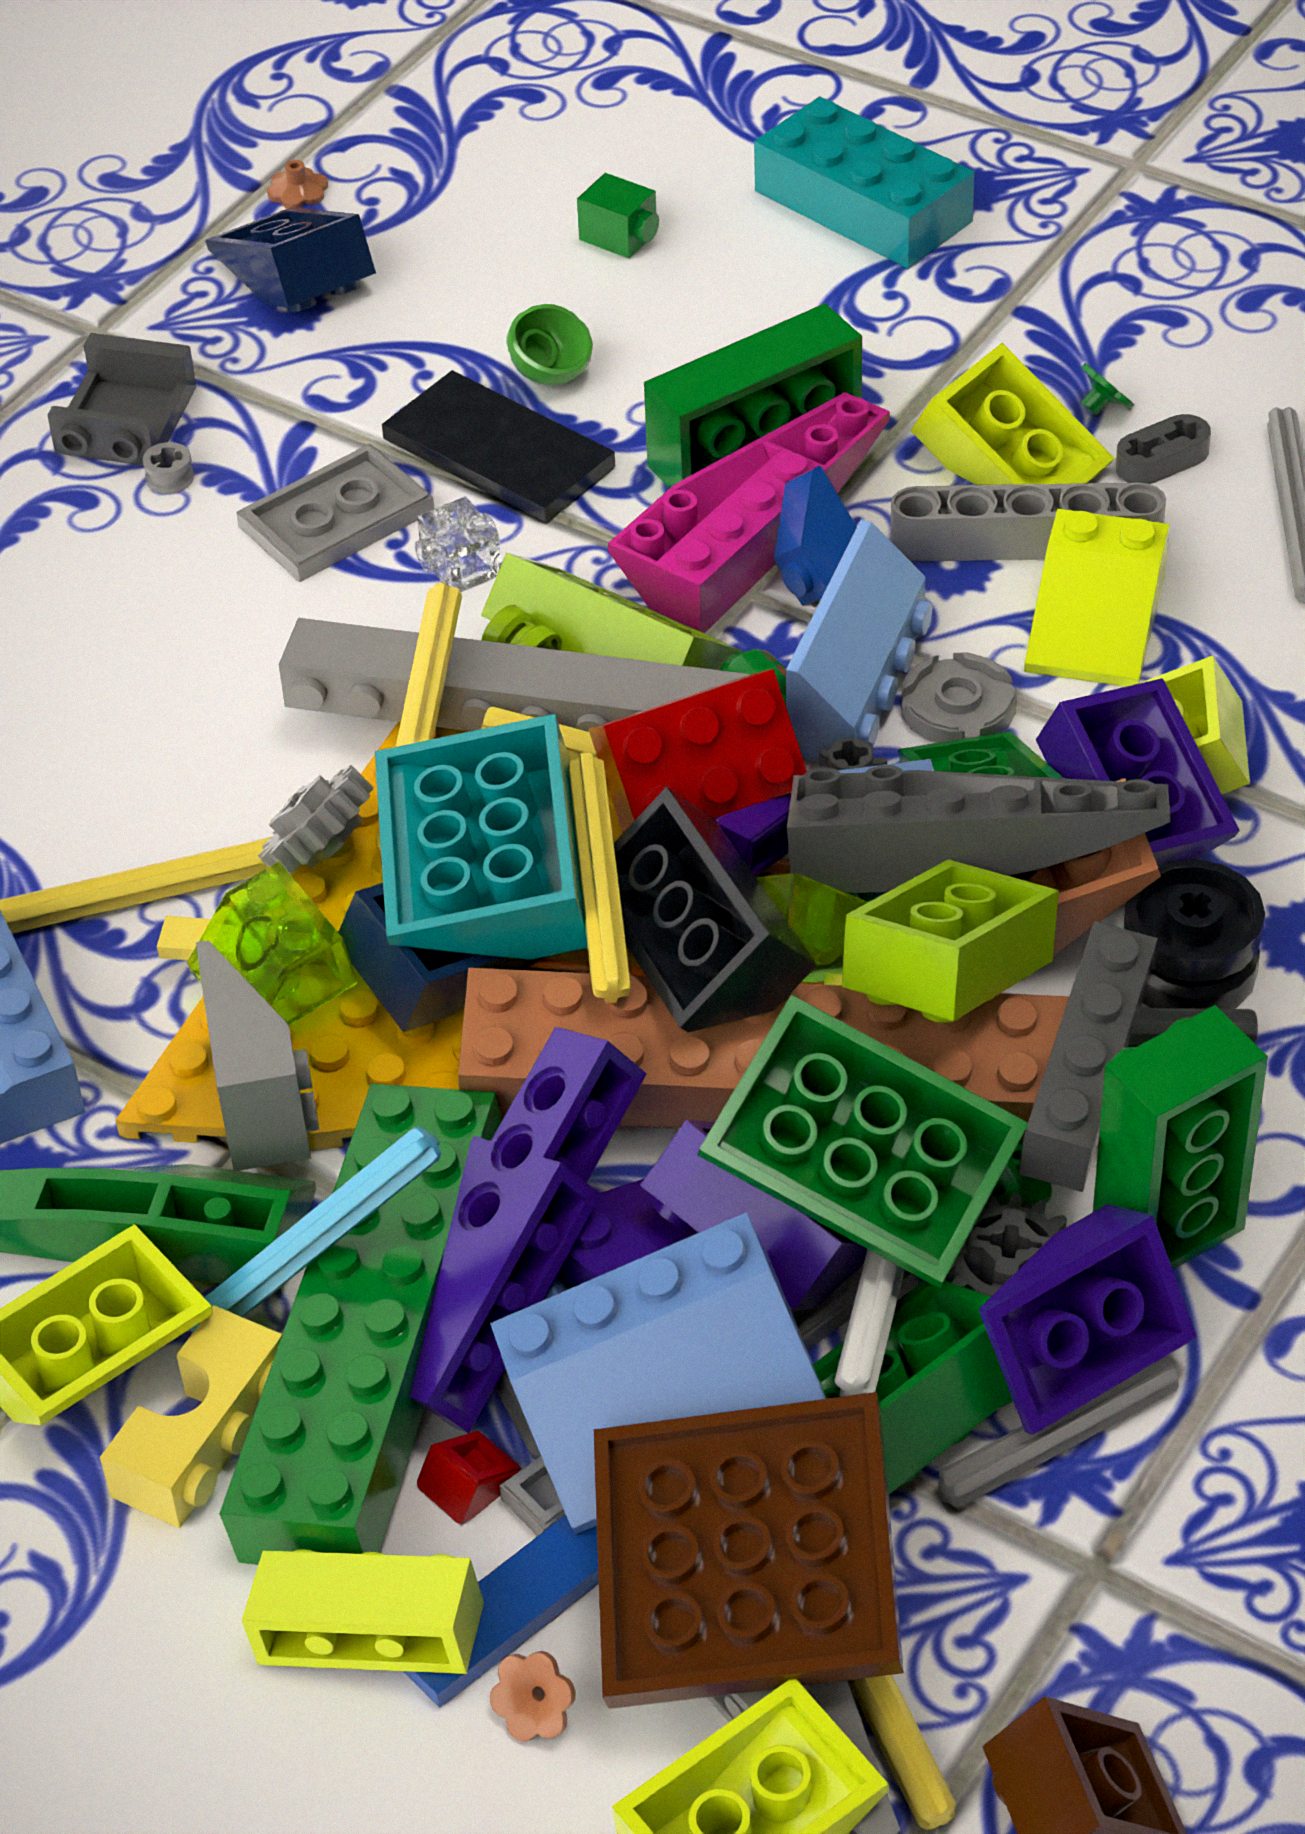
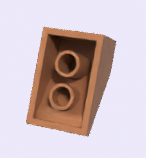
M1126 778L1118 780L1117 782H1125ZM1143 833L1103 850L1042 869L1010 875V877L1059 890L1053 955H1056L1091 929L1094 921L1100 922L1161 877L1146 833Z

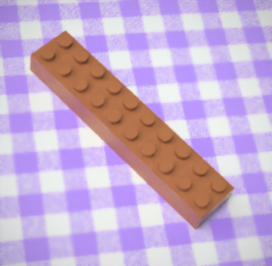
M468 968L458 1072L459 1090L495 1092L503 1120L554 1028L559 1027L609 1041L647 1073L618 1126L681 1128L685 1120L716 1122L792 994L1028 1122L1069 996L1000 993L992 1000L965 1014L959 1020L942 1023L928 1020L923 1017L921 1011L899 1004L880 1005L873 1003L867 999L866 994L843 988L842 985L799 984L772 1012L688 1033L678 1026L647 976L630 975L631 991L629 995L618 998L617 1003L606 1004L604 998L596 997L593 994L591 973ZM1025 1132L1023 1133L1019 1143L1024 1142Z

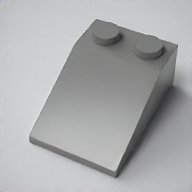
M209 940L196 942L216 1085L233 1172L311 1158L307 1132L320 1129L313 1091L300 1094V1090L313 1088L306 1049L293 1051L289 1025Z

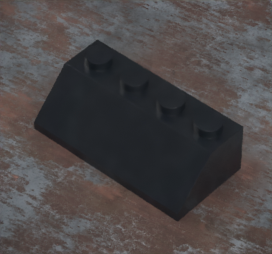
M667 786L614 842L626 945L678 1026L689 1033L772 1012L817 966V963L717 821Z

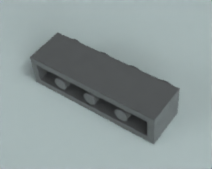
M1097 921L1093 922L1026 1127L1018 1174L1083 1192L1099 1142L1105 1064L1129 1046L1148 985L1158 938Z

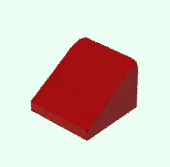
M474 1431L432 1444L418 1476L417 1486L419 1490L456 1523L462 1524L475 1517L501 1496L500 1485L522 1470V1468L480 1431Z

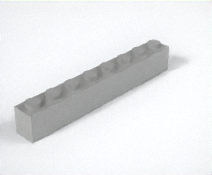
M298 618L278 664L285 707L401 722L419 633ZM454 637L436 727L466 731L479 730L482 727V722L488 708L497 707L534 718L556 714L558 724L589 732V728L750 674Z

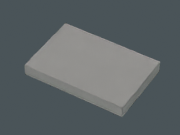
M370 443L236 512L238 527L294 578L301 582L434 512L433 496Z

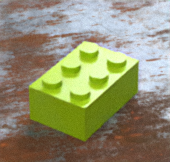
M948 859L846 914L842 987L866 994L867 999L876 1004H899L921 1011L923 1017L931 1021L942 1023L957 1021L965 1014L992 1000L1001 992L1025 980L1029 975L1053 961L1059 890Z

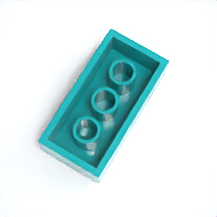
M821 96L754 141L756 192L907 269L973 222L975 171Z

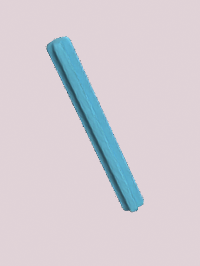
M422 1126L413 1127L204 1298L211 1306L215 1305L241 1317L246 1316L436 1163L441 1157L438 1139L434 1134H429ZM199 1324L192 1327L190 1331L193 1333Z

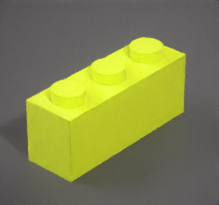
M305 1549L293 1552L262 1551L243 1613L242 1623L258 1665L467 1674L484 1601L471 1558L453 1557L445 1554L406 1556L384 1555L378 1552H365L362 1554L320 1553Z

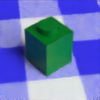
M605 172L577 197L579 240L630 259L645 243L650 242L657 233L659 216L656 214L655 190Z

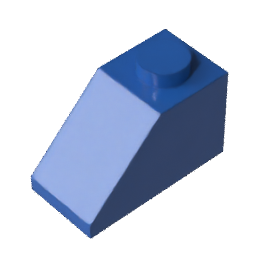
M821 465L785 483L774 560L782 571L784 584L792 594L796 595L802 606L822 598L857 528Z

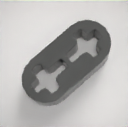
M1180 414L1130 433L1121 438L1117 444L1116 473L1119 478L1128 483L1151 484L1198 465L1206 460L1209 455L1211 427L1201 417L1191 414Z

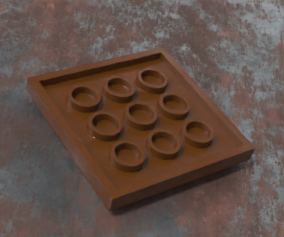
M877 1392L594 1429L602 1697L608 1709L776 1689L792 1679H797L803 1686L904 1673L882 1412Z

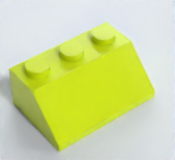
M134 1224L0 1308V1407L14 1423L41 1426L213 1314L212 1306Z

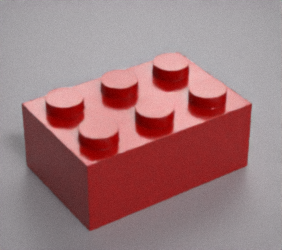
M774 669L756 672L588 729L597 757L604 761L607 788L622 833L625 832L666 786L713 818H717L792 792L793 777L804 775L807 772Z

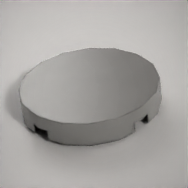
M968 652L953 653V659L938 661L939 655L924 659L909 670L902 683V716L911 730L926 740L935 743L1002 733L1009 728L1016 714L1017 697L1016 689L1012 685V677L1001 665L990 658Z

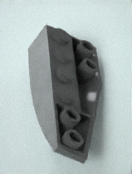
M892 765L876 766L862 773H840L838 770L831 768L813 769L804 775L793 777L787 823L792 896L889 892L948 859L1007 876L1049 867L1109 848L1170 823L1168 784H1154L1153 782L1141 779L1117 782L924 770L902 771L901 768Z

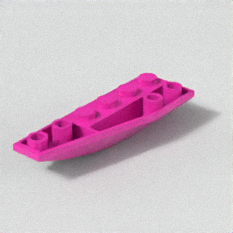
M846 392L838 395L674 484L608 543L609 554L649 609L706 633L776 564L774 553L785 483L821 465L838 493L889 422L890 411Z

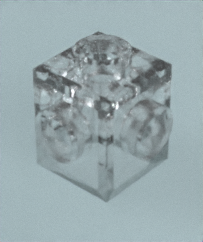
M466 496L417 516L419 540L415 542V552L419 563L426 572L433 571L442 583L458 588L460 592L496 578L501 566L497 527L490 515L487 513L481 514Z

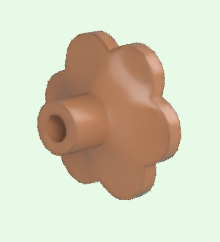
M291 160L285 164V172H278L271 177L272 185L267 188V197L272 202H281L282 206L286 209L290 207L301 208L305 204H318L324 199V191L328 188V180L325 175L313 173L310 168L305 167L302 161Z
M544 1651L532 1653L528 1657L512 1654L504 1658L498 1667L500 1682L490 1692V1704L497 1715L506 1718L510 1735L522 1742L532 1740L538 1735L546 1739H552L561 1735L568 1723L566 1710L574 1704L576 1691L571 1680L559 1674L556 1659Z

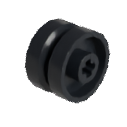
M1193 859L1170 861L1158 866L1161 877L1125 904L1124 929L1158 938L1149 981L1142 1003L1150 1008H1210L1214 1005L1220 1009L1237 1008L1253 992L1258 974L1259 946L1263 936L1265 910L1260 893L1245 876L1222 864Z

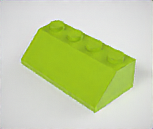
M507 552L481 613L482 617L491 620L502 608L515 604L531 616L532 624L535 626L545 625L561 637V651L719 670L729 657L742 652V650L558 567Z

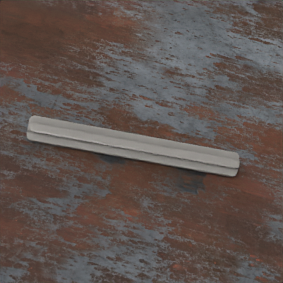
M1275 407L1268 413L1267 429L1296 599L1304 604L1305 455L1297 412L1291 407L1283 410Z

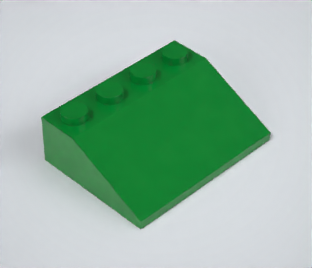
M791 994L699 1148L697 1156L940 1289L1025 1132L1028 1122Z

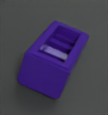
M791 793L715 819L755 877L789 853L787 823Z

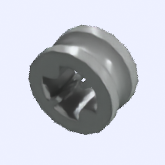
M165 442L150 447L144 453L142 460L146 471L145 477L147 485L151 490L160 494H172L180 492L192 484L194 471L191 465V454L184 445L176 442Z

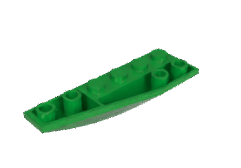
M193 1164L129 1168H30L0 1170V1252L75 1262L135 1224L186 1279L221 1284L309 1213L316 1192L315 1181L244 1171L233 1172L230 1169ZM284 1285L280 1287L276 1292H282Z

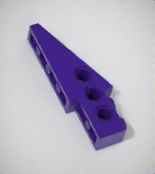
M555 1027L492 1140L473 1136L470 1142L409 1395L410 1398L447 1424L466 1433H470L505 1369L490 1323L543 1301L601 1195L589 1186L587 1181L647 1075L646 1072L607 1040Z

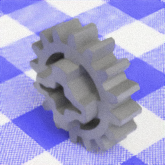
M349 765L345 770H339L330 781L328 779L325 780L319 775L308 785H303L288 799V802L279 813L270 820L268 825L274 830V836L262 846L263 850L258 854V857L280 879L286 874L291 875L300 864L304 866L307 863L312 869L326 857L329 859L344 845V841L354 829L362 823L363 818L358 814L360 811L359 807L369 799V793L374 787L352 765Z

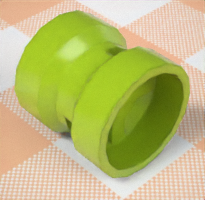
M515 604L505 606L493 616L487 624L481 639L482 641L561 650L562 639L557 633L545 625L535 626L532 624L531 616Z

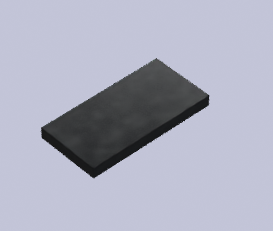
M453 370L382 423L383 439L545 523L615 467V451Z

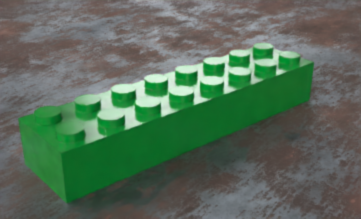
M371 1083L333 1192L413 1127L422 1126L429 1134L435 1135L439 1141L438 1147L441 1157L430 1168L306 1267L219 1513L238 1563L258 1565L262 1551L293 1552L305 1549L320 1553H380L425 1407L410 1398L409 1395L470 1142L473 1136L491 1141L502 1122L495 1092Z

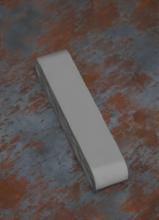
M1139 482L906 487L892 497L890 541L910 561L1045 559L1057 508L1164 523L1166 497L1164 492L1158 487Z

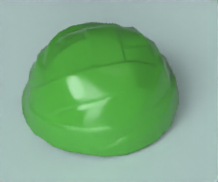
M541 304L528 308L515 317L506 336L508 352L516 369L526 378L539 384L557 386L571 382L585 371L591 361L593 342L589 329L573 312L561 306Z

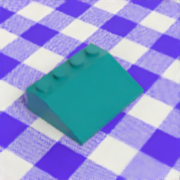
M556 714L375 751L386 937L390 945L527 960L588 948L568 775L570 758Z

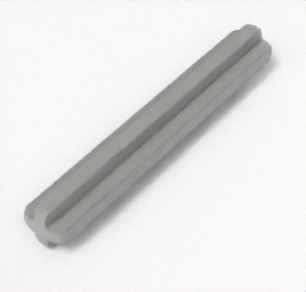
M1165 1356L1039 1432L1031 1435L1026 1433L1023 1426L941 1469L939 1472V1487L951 1505L954 1507L964 1506L1177 1391L1179 1387L1178 1379L1180 1378L1176 1366Z

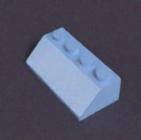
M860 520L786 669V708L802 757L806 760L819 762V751L821 749L829 751L833 743L844 738H858L867 743H872L874 747L879 731L880 713L882 710H891L897 692V677L900 672L907 673L909 671L915 653L917 634L924 636L931 622L933 605L932 602L925 601L926 577L870 521Z

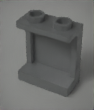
M90 333L83 345L88 368L83 381L68 407L52 406L47 414L54 452L56 454L143 465L144 453L150 447L169 442L197 388L190 346Z

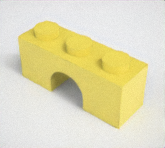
M215 1305L212 1306L213 1314L200 1322L176 1354L185 1395L202 1403L194 1410L177 1416L160 1415L138 1405L100 1456L111 1498L178 1528L183 1525L195 1506L201 1507L209 1500L215 1489L218 1474L233 1454L238 1455L241 1453L282 1337L281 1333Z

